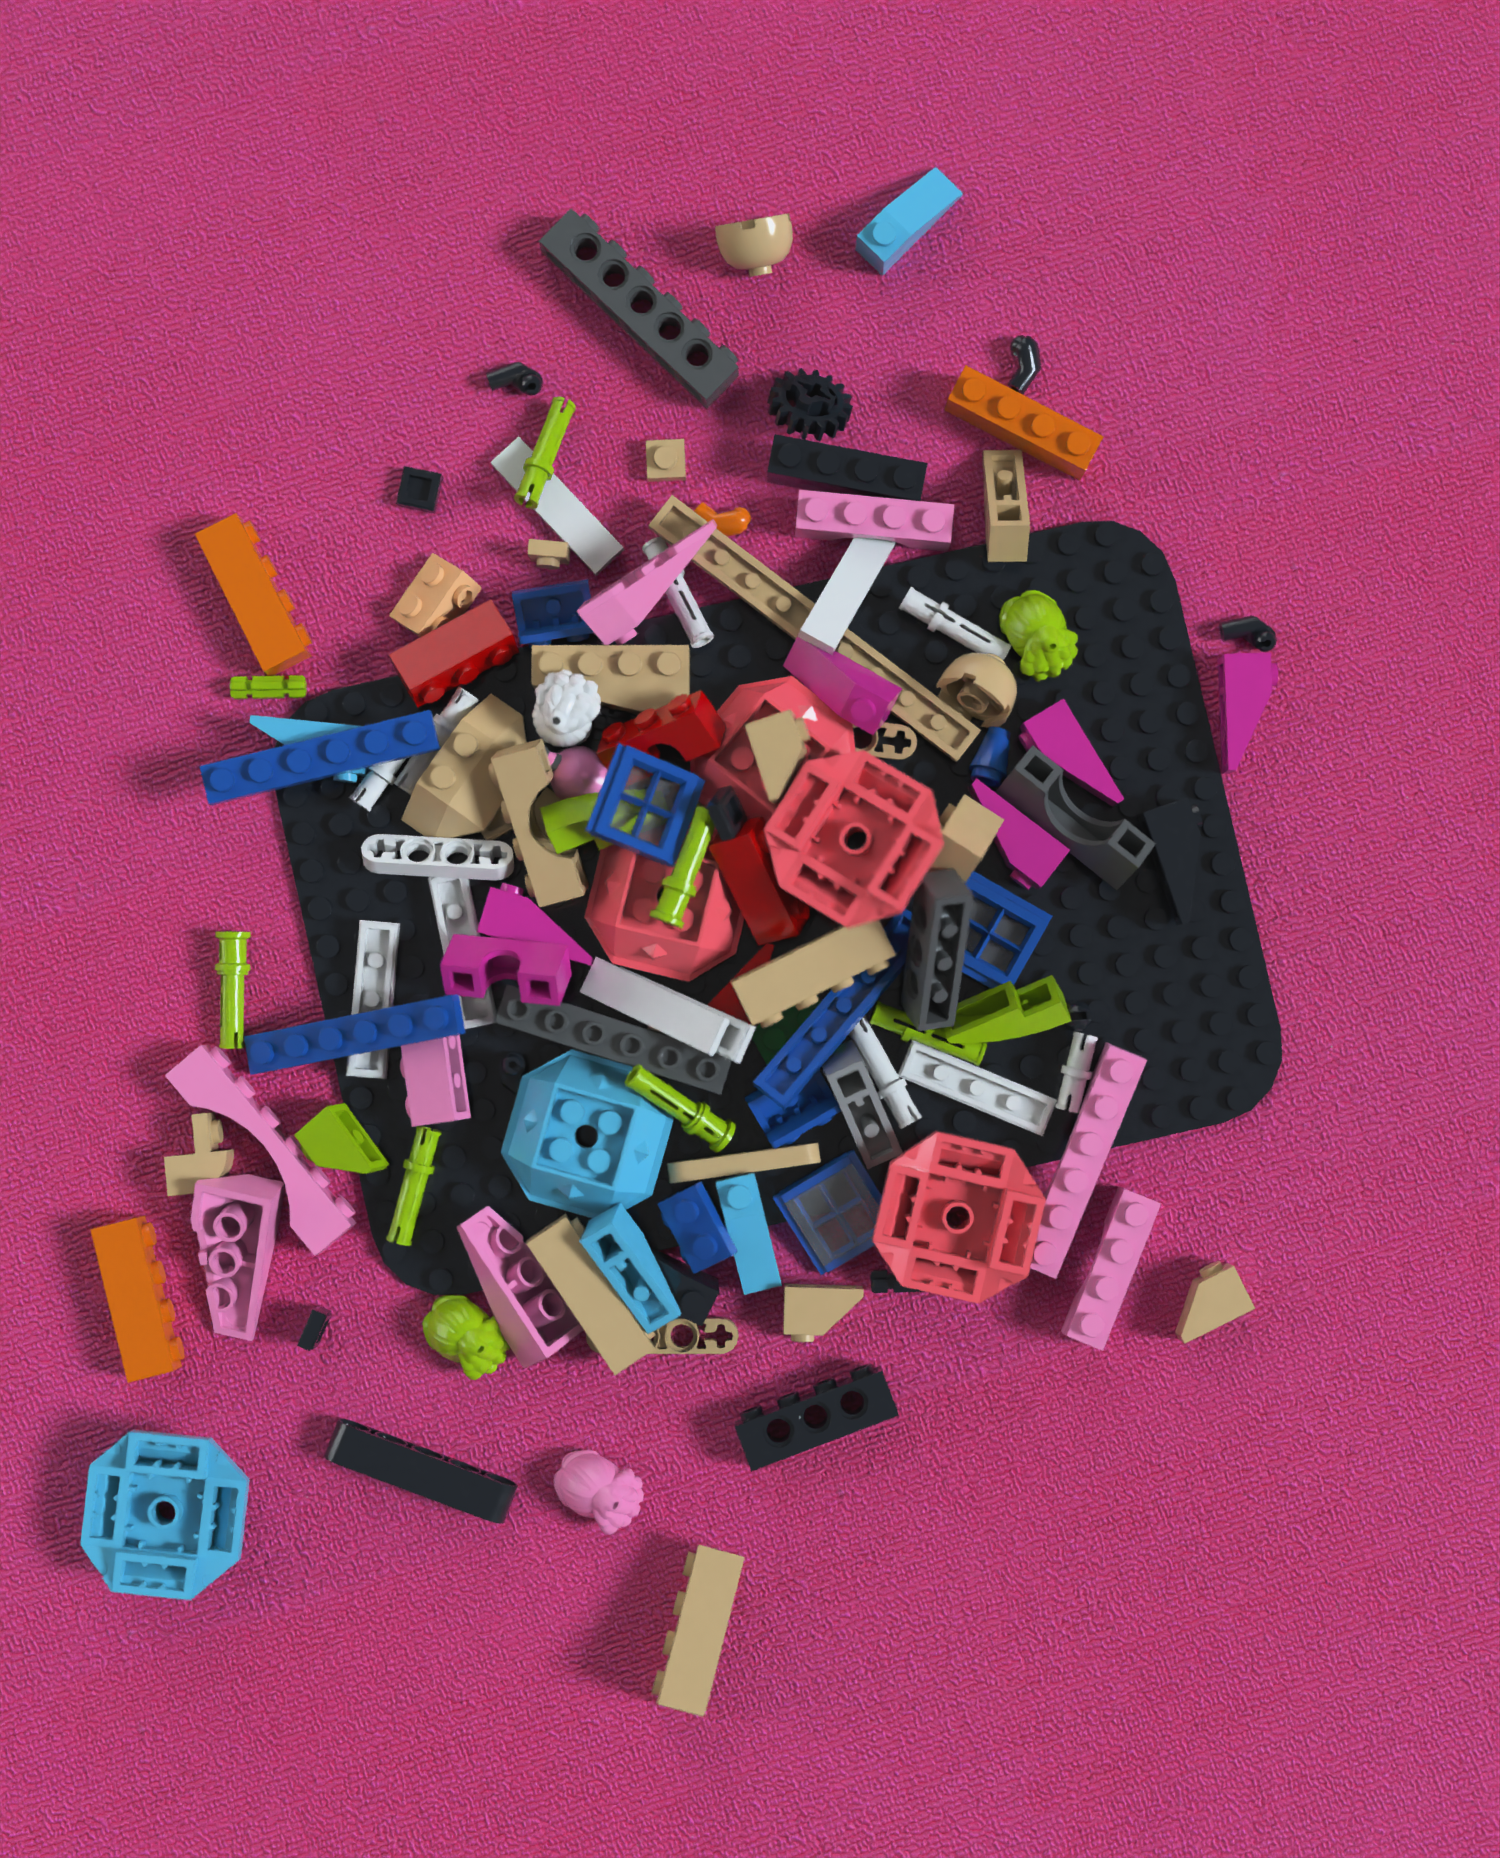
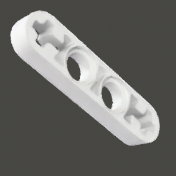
M376 834L368 837L361 846L364 866L369 871L377 874L502 880L507 878L514 870L513 850L508 844L501 841ZM417 850H422L429 854L428 858L421 862L411 861L408 856ZM378 851H385L381 857H374L378 854ZM397 851H400L401 859H396L398 857ZM460 852L468 856V859L461 864H452L447 861V858L453 853ZM475 855H480L479 864H475ZM494 857L501 858L498 864H491L494 861Z

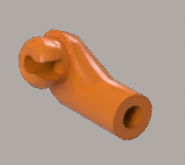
M701 502L694 510L695 513L707 522L714 519L718 525L716 529L727 537L741 534L747 529L751 521L749 511L743 507H736L732 511L718 514L707 504Z

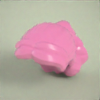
M593 1450L573 1451L565 1455L562 1467L557 1471L553 1480L556 1493L562 1504L579 1515L595 1518L599 1528L606 1535H612L618 1528L629 1525L632 1517L638 1515L640 1511L639 1503L643 1501L644 1493L642 1491L641 1478L635 1476L630 1468L621 1471L614 1463Z

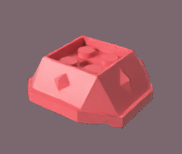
M793 676L738 685L717 710V713L726 725L720 748L690 760L691 773L706 780L698 802L706 808L720 788L731 785L748 817L747 820L762 816L767 825L780 803L773 804L769 801L745 725L789 709L795 714L796 719L804 718L810 740L804 741L807 753L792 781L793 783L806 761L856 752L853 724L838 716L816 694Z
M864 750L825 759L819 758L806 761L764 828L779 887L847 929L901 914L944 846L932 790ZM856 832L866 833L867 841L861 849L851 850L848 848V839L852 834Z
M666 823L648 831L640 832L638 838L658 846ZM715 827V829H714V832H713V834H712V837H711V839H710L709 844L711 843V841L714 839V837H715L716 834L718 833L716 827ZM617 845L601 849L584 917L612 964L690 982L736 955L745 918L709 845L693 883L696 886L695 890L697 892L695 897H690L681 919L684 922L682 929L649 916L650 911L655 910L657 907L658 893L663 888L661 885L663 879L667 875L671 876L674 867L662 865Z
M936 1130L890 1161L872 1240L901 1286L979 1304L1010 1285L1016 1284L1028 1277L1046 1198L1014 1148ZM955 1206L964 1207L967 1211L966 1219L959 1225H951L946 1221L948 1211Z

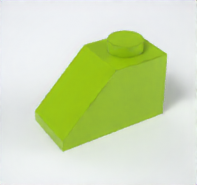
M346 1103L326 1106L294 1134L301 1144V1151L304 1156L319 1167L368 1174L384 1170L390 1165Z

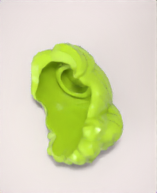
M1027 590L1020 596L1013 597L1004 603L999 615L1000 628L1015 652L1022 657L1020 664L1022 674L1032 676L1035 681L1039 682L1047 677L1059 676L1061 669H1068L1072 664L1073 658L1078 653V648L1075 646L1078 635L1073 631L1067 630L1065 618L1056 601L1040 591Z
M446 1295L437 1298L432 1305V1310L424 1317L422 1322L423 1332L428 1345L446 1359L460 1363L465 1375L470 1380H477L483 1374H492L497 1369V1366L506 1360V1351L510 1347L502 1336L495 1317L490 1318L483 1309L472 1303L465 1296Z

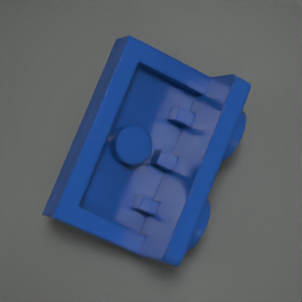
M589 580L512 591L519 644L528 643L529 648H532V645H550L552 639L566 637L568 642L588 639L590 637L589 633L594 632L580 617L577 610L585 601L591 598Z
M819 1070L785 1110L759 1090L744 1097L773 1149L795 1142L802 1133L815 1126L828 1123L833 1119L834 1115L841 1111L838 1102Z
M701 1181L658 1203L664 1224L672 1231L680 1246L682 1259L690 1266L694 1274L738 1252Z

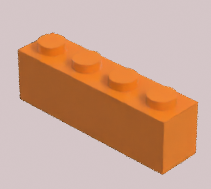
M966 365L947 399L944 410L1078 480H1081L1104 437Z
M235 513L195 533L263 672L269 676H274L312 657L307 648L308 645L312 644V640L302 622L297 625L295 624L290 614V611L294 610L295 606L285 588L280 591L278 590L273 580V577L278 575L277 570L268 554L261 556L256 546V543L260 542L261 539L251 520L244 522Z
M144 1215L90 1229L127 1383L172 1372L182 1367L181 1360L185 1356L184 1347L180 1337H175L171 1322L175 1321V1311L171 1299H165L162 1284L166 1282V1274L160 1260L156 1261L153 1245H156L157 1238L152 1223H147Z

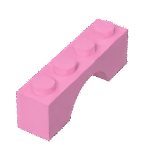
M799 490L795 537L830 541L841 538H873L897 542L908 548L947 552L951 544L954 504Z
M1118 1186L1104 1221L1103 1233L1096 1256L1083 1285L1074 1296L1061 1332L1066 1336L1102 1351L1104 1350L1161 1203Z

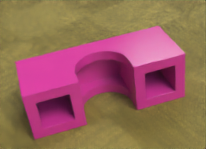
M453 934L440 964L445 995L459 994V996L483 998L487 988L494 982L512 979L519 983L521 1002L560 1006L572 975L568 945Z

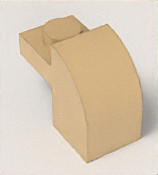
M215 1112L191 1115L195 1153L164 1157L168 1196L193 1194L195 1183L198 1180L226 1177L230 1172L234 1161V1149L219 1151L218 1143L223 1142V1127L221 1120H216Z

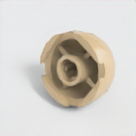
M789 213L715 226L716 240L722 257L735 269H748L750 277L772 273L771 265L785 259L790 252L793 242Z
M968 653L958 657L946 668L937 683V688H941L938 697L968 721H971L972 717L984 720L981 727L986 728L992 726L999 727L1006 722L1013 709L1017 695V683L1012 672L999 656L990 653Z

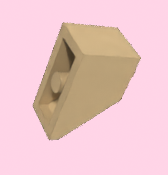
M791 709L745 725L769 801L773 804L780 803L786 795L807 753L804 741L810 740L804 718L796 719Z
M1216 1261L1200 1269L1201 1276L1192 1280L1175 1331L1178 1339L1184 1344L1255 1309L1233 1265L1228 1263L1222 1265L1221 1261Z
M784 1283L783 1334L791 1335V1341L814 1342V1335L823 1336L863 1298V1287Z

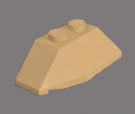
M490 694L461 719L421 775L414 787L401 820L425 837L456 838L485 831L500 811L501 801H504L500 786L495 787L489 774V764H492L491 758L498 750L527 743L523 715L493 694Z

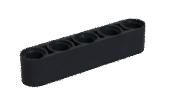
M339 1418L324 1455L327 1460L345 1468L499 1524L505 1522L518 1487L515 1482L505 1477L358 1422Z

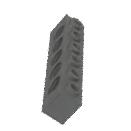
M570 208L539 240L542 253L708 409L739 377V367L736 365L738 362L737 357L723 344L718 348L708 338L711 334L699 320L694 318L690 321L680 312L683 307L669 292L662 295L653 286L655 283L653 277L643 267L638 266L635 269L625 259L627 254L617 242L612 239L609 242L605 241L597 233L600 230L598 225L587 214L583 213L579 216ZM585 247H590L597 251L595 257L588 261L579 259L577 257L578 252ZM617 273L625 279L621 285L610 287L604 283L608 275ZM644 299L652 303V308L646 313H637L632 309L633 304L638 300ZM670 325L680 330V334L672 340H666L659 335L664 327ZM693 352H702L707 355L708 360L701 366H693L687 361V358Z
M512 985L506 986L495 1023L633 1067L640 1064L649 1072L720 1095L732 1060L717 1053L714 1056L708 1055L671 1036L562 1001L560 1006L521 1002L519 988Z

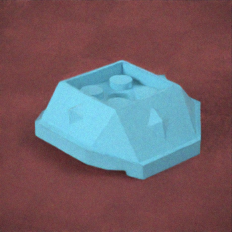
M571 1049L522 1076L501 1154L529 1201L594 1218L618 1203H621L627 1210L653 1195L674 1118L635 1090L626 1086V1077L633 1066ZM587 1124L596 1129L598 1140L594 1146L584 1147L578 1142L576 1134L580 1126Z
M131 1430L89 1465L80 1545L94 1566L102 1574V1579L111 1592L192 1600L241 1559L250 1479L213 1438ZM161 1501H167L174 1506V1519H166L160 1514L159 1504Z

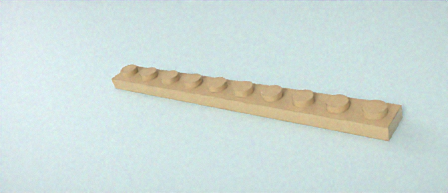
M671 495L648 526L650 530L672 546L706 524L707 521ZM718 529L714 530L691 559L692 562L796 640L815 605L814 602ZM847 628L835 651L902 688L890 713L957 763L981 730Z

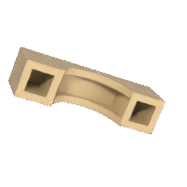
M543 739L498 750L491 758L492 764H489V774L495 787L500 786L504 801H501L502 814L507 824L512 823L516 838H513V847L518 860H524L528 872L525 875V884L530 897H536L538 906L543 907L584 896L589 883L578 849L572 848L557 854L551 840L541 831L536 821L535 800L537 794L549 784L554 776Z

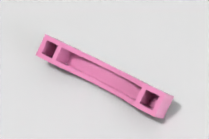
M1105 1042L1092 1078L1089 1081L1071 1136L1044 1195L1046 1203L1030 1269L1052 1278H1057L1147 1060L1142 1056Z
M200 1045L165 1075L166 1078L190 1106L210 1109L231 1118L248 1129L265 1146L276 1162L285 1183L290 1209V1227L314 1256L321 1254L357 1224L352 1217L355 1214V1210L343 1196L340 1195L336 1198L327 1187L330 1184V1180L318 1166L315 1165L311 1168L302 1156L304 1154L301 1151L300 1143L291 1135L286 1138L277 1126L281 1122L275 1113L267 1106L261 1108L252 1096L256 1092L250 1083L242 1076L236 1078L229 1070L228 1066L231 1062L225 1053L217 1046L212 1049L209 1045Z

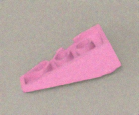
M710 520L591 597L577 610L578 614L604 645H609L614 641L617 645H622L637 635L634 628L643 621L718 526L715 520Z
M244 1174L198 1180L195 1183L191 1223L193 1232H197L200 1247L198 1257L200 1265L204 1266L208 1287L205 1291L214 1333L252 1341L255 1337L281 1216L285 1188L284 1182Z
M486 1206L457 1226L502 1336L523 1368L547 1359L584 1330L530 1248L523 1241V1235L492 1208Z

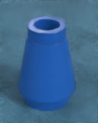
M994 726L988 728L987 734L969 766V769L972 771L970 777L972 781L977 778L987 787H999L1002 780L1006 779L1009 739L1011 735L1008 730Z

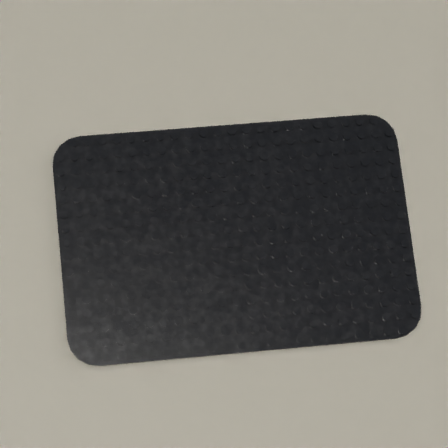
M1088 521L1030 533L1027 561L988 562L985 543L883 566L848 629L937 697L941 691L940 687L937 688V683L946 668L958 657L976 652L937 629L932 632L927 629L928 624L906 611L900 610L899 606L910 587H913L916 591L940 605L942 602L947 603L949 610L978 625L1006 643H1009L1006 635L1002 633L999 622V615L1004 603L1013 597L1020 596L1027 590H1037L1056 601L1065 618L1067 630L1073 631L1078 635V640L1075 644L1078 648V653L1073 658L1069 668L1066 670L1061 669V673L1057 677H1047L1045 680L1037 682L1032 676L1022 674L1020 670L1022 657L1015 652L1012 646L1003 660L1017 683V695L1013 709L1006 722L999 726L1011 733L1007 776L1027 753L1019 740V735L1022 734L1019 727L1023 722L1064 699L1124 797L1123 801L1112 807L1063 776L1065 792L1078 809L1088 816L1101 821L1116 822L1126 819L1142 833L1143 830L1138 815L1143 812L1187 797L1190 805L1196 804L1200 811L1203 826L1199 827L1201 838L1190 922L1176 926L1150 852L1139 868L1118 890L1114 889L1069 852L1041 888L1037 890L1031 886L1027 890L1010 877L1013 871L1005 865L994 840H992L984 856L974 869L976 873L1052 915L1047 928L1014 984L1015 989H1020L1053 975L1064 995L1066 1003L1082 1001L1089 1006L1092 1012L1090 1025L1085 1030L1080 1031V1033L1085 1034L1083 1041L1086 1040L1087 1035L1096 1036L1115 1028L1117 1032L1115 1039L1109 1036L1096 1042L1094 1055L1097 1061L1105 1042L1142 1056L1147 1060L1111 1148L1224 1123L1251 1111L1272 1089L1281 1065V1028L1177 584L1164 553L1141 531L1115 521ZM830 578L794 586V588L816 604ZM741 598L699 608L710 631L714 634L713 640L702 647L692 648L691 642L675 613L643 620L634 628L637 635L622 644L689 645L690 694L702 690L716 711L738 685L788 676L796 678L783 666L795 639ZM589 633L590 637L586 640L568 642L566 638L551 641L550 645L604 644L595 633ZM614 641V642H612V643L609 644V645H617V644H616L615 641ZM526 646L518 648L519 653L513 655L505 664L493 666L480 673L472 682L458 686L479 699L474 708L487 696L493 694L523 715L526 740L531 742L542 738L538 735L533 725L532 711L536 703V694L532 686V648ZM397 675L331 690L304 702L289 719L366 726L427 710L432 712L434 718L436 713L438 715L441 714L458 686L445 692L439 700L433 703H425L417 708ZM629 713V714H630V720H632V719H634V718H636V717L638 716V715ZM892 713L889 714L885 723L907 726ZM972 717L970 722L981 731L957 763L915 731L917 746L910 757L904 760L878 759L931 789L934 799H936V808L940 818L948 804L950 803L956 807L964 794L973 799L968 789L974 782L970 778L972 771L969 769V766L988 731V728L981 727L984 720ZM592 727L590 736L586 741L577 746H585L597 752L604 730ZM859 727L854 728L855 748L864 749L868 747L872 741V734ZM879 728L877 730L878 742L874 751L883 752L882 744L893 745L895 753L898 754L902 753L904 747H910V740L904 739V732H897L895 738L883 737L886 729ZM277 741L274 748L284 746V744ZM543 741L544 745L548 748L550 752L559 751L560 749L567 748L556 747L551 745L550 743H546L545 741ZM655 744L661 752L659 759L691 772L690 761L686 762L676 748L668 744ZM411 757L404 761L394 777L397 778ZM332 776L275 790L325 1020L349 1016L352 1013L360 920L400 923L393 1007L449 996L445 995L440 964L444 953L428 882L429 877L377 874L366 869L363 864L361 846L372 835L423 836L401 820L411 795L395 784H388L373 805L372 810L368 812L349 798L364 778L357 776V783L335 781ZM660 777V779H659V780H663V781L672 782V781H670V780H668V779H665V778H663V777ZM548 784L547 788L552 791L550 784ZM989 787L994 792L998 789V787ZM663 789L665 801L670 791L667 789ZM541 791V792H539V793L537 794L536 800L538 799V797L541 795V793H542L543 791ZM514 830L494 840L505 842L513 850V872L502 880L469 879L478 924L481 920L490 887L500 889L502 883L525 889L523 896L531 899L538 906L536 897H530L526 888L525 875L528 872L524 860L519 861L514 851L513 838H516ZM481 832L456 837L460 839L485 840ZM856 832V847L859 850L867 841V834L863 832ZM591 840L574 847V849H578L589 883L584 896L539 908L594 959L599 957L611 963L584 917L601 851L595 840ZM417 850L412 852L408 858L414 862H421L427 859L429 854L425 851ZM378 851V854L374 857H381L385 851ZM397 851L398 857L396 859H401V853ZM460 852L453 853L447 858V861L452 864H461L468 859V856ZM475 855V864H479L480 855ZM494 857V861L491 864H498L501 858ZM664 887L658 893V902ZM914 895L912 896L911 900L906 906V909L909 910L911 913L913 908ZM973 896L970 919L987 928L997 909ZM809 906L811 916L799 936L770 943L775 945L770 960L801 945L818 910ZM1004 914L994 932L1020 946L1030 928ZM894 916L879 920L882 927L884 928ZM744 919L736 955L690 982L627 967L623 968L708 1005L765 944L758 946ZM970 927L968 928L965 950L973 954L983 935ZM481 934V937H490V936ZM990 939L980 958L1005 972L1015 953ZM570 960L572 975L562 1002L646 1029L648 1028L647 1024L581 993V987L591 966ZM904 969L877 1000L902 1011L904 1010L900 1005ZM962 973L958 1003L990 990V988ZM504 979L491 984L497 1013L506 986L512 985L519 988L518 981ZM831 987L817 994L820 1001L832 990ZM877 1001L865 1014L868 1022L870 1021L872 1012ZM1086 1012L1069 1013L1071 1020L1086 1019ZM897 1019L893 1020L895 1023L917 1031L915 1026ZM499 1023L465 1029L466 1034L460 1035L471 1118L421 1125L429 1127L431 1130L441 1131V1136H439L432 1165L435 1166L434 1173L428 1176L411 1239V1246L396 1244L397 1241L392 1243L386 1240L406 1168L403 1167L404 1160L410 1157L417 1131V1126L412 1127L411 1118L408 1116L405 1108L407 1089L406 1081L400 1071L401 1046L389 1048L387 1079L346 1076L348 1057L334 1059L343 1103H346L390 1164L384 1170L368 1174L359 1173L371 1233L384 1264L405 1284L433 1295H461L482 1291L483 1288L457 1226L486 1206L492 1208L523 1235L525 1243L527 1239L564 1214H567L571 1221L578 1218L584 1228H586L588 1221L592 1218L529 1201L502 1156L501 1149L516 1096L502 1085L500 1061L508 1053H517L524 1059L526 1074L571 1049L588 1054L592 1053ZM870 1024L898 1074L912 1040L910 1039L909 1042L900 1039L901 1035ZM1060 1025L1024 1037L985 1042L987 1043V1048L980 1065L977 1067L1058 1101L1064 1076L1061 1073L1062 1065L1067 1064L1073 1032ZM932 1034V1037L949 1043L946 1038ZM849 1035L842 1041V1043L851 1040ZM752 1038L741 1062H731L721 1095L652 1073L692 1102H704L710 1106V1111L724 1121L731 1120L736 1124V1129L730 1142L723 1150L715 1153L709 1148L708 1142L696 1134H687L681 1127L682 1122L674 1118L653 1195L626 1210L644 1234L649 1247L659 1251L679 1246L672 1231L666 1227L662 1220L658 1203L700 1181L727 1230L716 1180L735 1175L669 1183L667 1163L773 1148L744 1098L758 1090L754 1087L753 1081L767 1066ZM951 1044L959 1048H962L961 1044ZM962 1060V1061H965V1062H967V1063H970V1064L974 1065V1063L968 1062V1061H966V1060ZM1092 1064L1090 1065L1089 1071L1091 1072L1094 1071ZM821 1066L819 1071L822 1074L824 1080L826 1081L828 1087L830 1088L833 1096L835 1097L833 1090L830 1086V1083L826 1077V1074ZM868 1071V1073H869V1075H870V1078H871V1080H872V1082H873V1085H874V1087H875V1089H876V1092H879V1089H878V1087H877V1085H876L874 1079L872 1078L870 1072ZM905 1079L908 1084L905 1088L922 1118L900 1129L884 1098L880 1100L903 1153L937 1130L1014 1148L1025 1167L1061 1160L1079 1114L1069 1112L1072 1095H1070L1067 1109L1061 1110L1054 1107L1044 1134L1040 1136ZM1087 1079V1082H1086V1086H1085V1090H1084V1094H1083L1081 1106H1082V1103H1083V1100H1084V1097H1085V1094H1086V1091H1087V1088H1088V1085H1089V1081H1090V1080H1088V1079ZM840 1111L828 1123L809 1129L802 1133L795 1142L785 1145L818 1142L821 1162L755 1172L767 1226L787 1222L775 1203L773 1196L845 1152L848 1153L854 1149L881 1195L883 1194L890 1161L895 1158L867 1169L842 1111ZM585 1124L579 1127L576 1137L582 1146L592 1147L598 1140V1133L593 1126ZM843 1173L824 1183L838 1207L857 1197ZM817 1187L799 1197L809 1216L831 1212Z

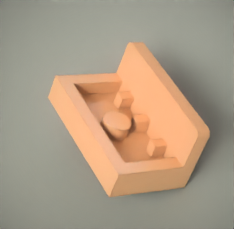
M432 553L389 616L400 625L422 637L464 614L480 592L481 586L463 570Z

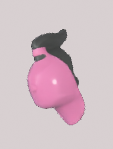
M545 746L554 773L549 784L557 797L564 800L600 791L607 769L596 755V751L585 746H571L559 751L550 752Z

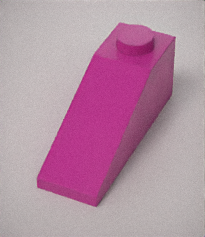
M798 636L783 665L838 716L872 735L887 720L902 691V688L839 652L834 651L833 655Z
M1271 652L1223 654L1217 660L1222 774H1230L1237 770L1271 696L1272 686H1277L1278 667L1276 663H1271Z
M1064 699L1023 722L1019 727L1022 731V734L1019 735V740L1026 752L1033 745L1063 769V776L1112 807L1124 800V797Z
M976 778L968 788L973 799L1004 819L993 840L1005 865L1013 871L1010 877L1027 890L1031 886L1038 890L1045 884L1070 849Z
M502 883L500 889L490 887L478 926V933L494 938L568 945L570 960L592 966L595 959L531 899L524 897L525 889Z

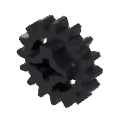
M799 368L796 376L786 371L783 379L778 377L775 379L767 403L770 404L768 413L769 415L776 416L775 424L777 426L784 424L788 426V434H792L795 431L801 433V439L806 440L808 434H812L817 441H821L824 433L834 438L837 430H845L853 408L850 405L852 396L851 394L843 393L845 387L843 383L836 385L832 383L833 376L821 377L818 370H814L812 375H807L803 368Z

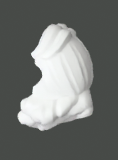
M564 669L561 672L548 673L545 677V682L539 684L535 689L536 703L532 711L533 725L543 741L556 747L567 748L580 745L586 741L592 731V721L600 712L601 697L597 693L598 685L595 682L586 681L582 674H573L571 671Z

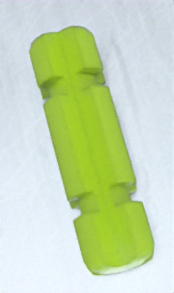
M289 675V679H284V676H252V680H248L247 676L232 677L230 681V694L233 699H248V695H252L253 699L284 698L286 694H289V698H304L307 692L306 678L303 675Z

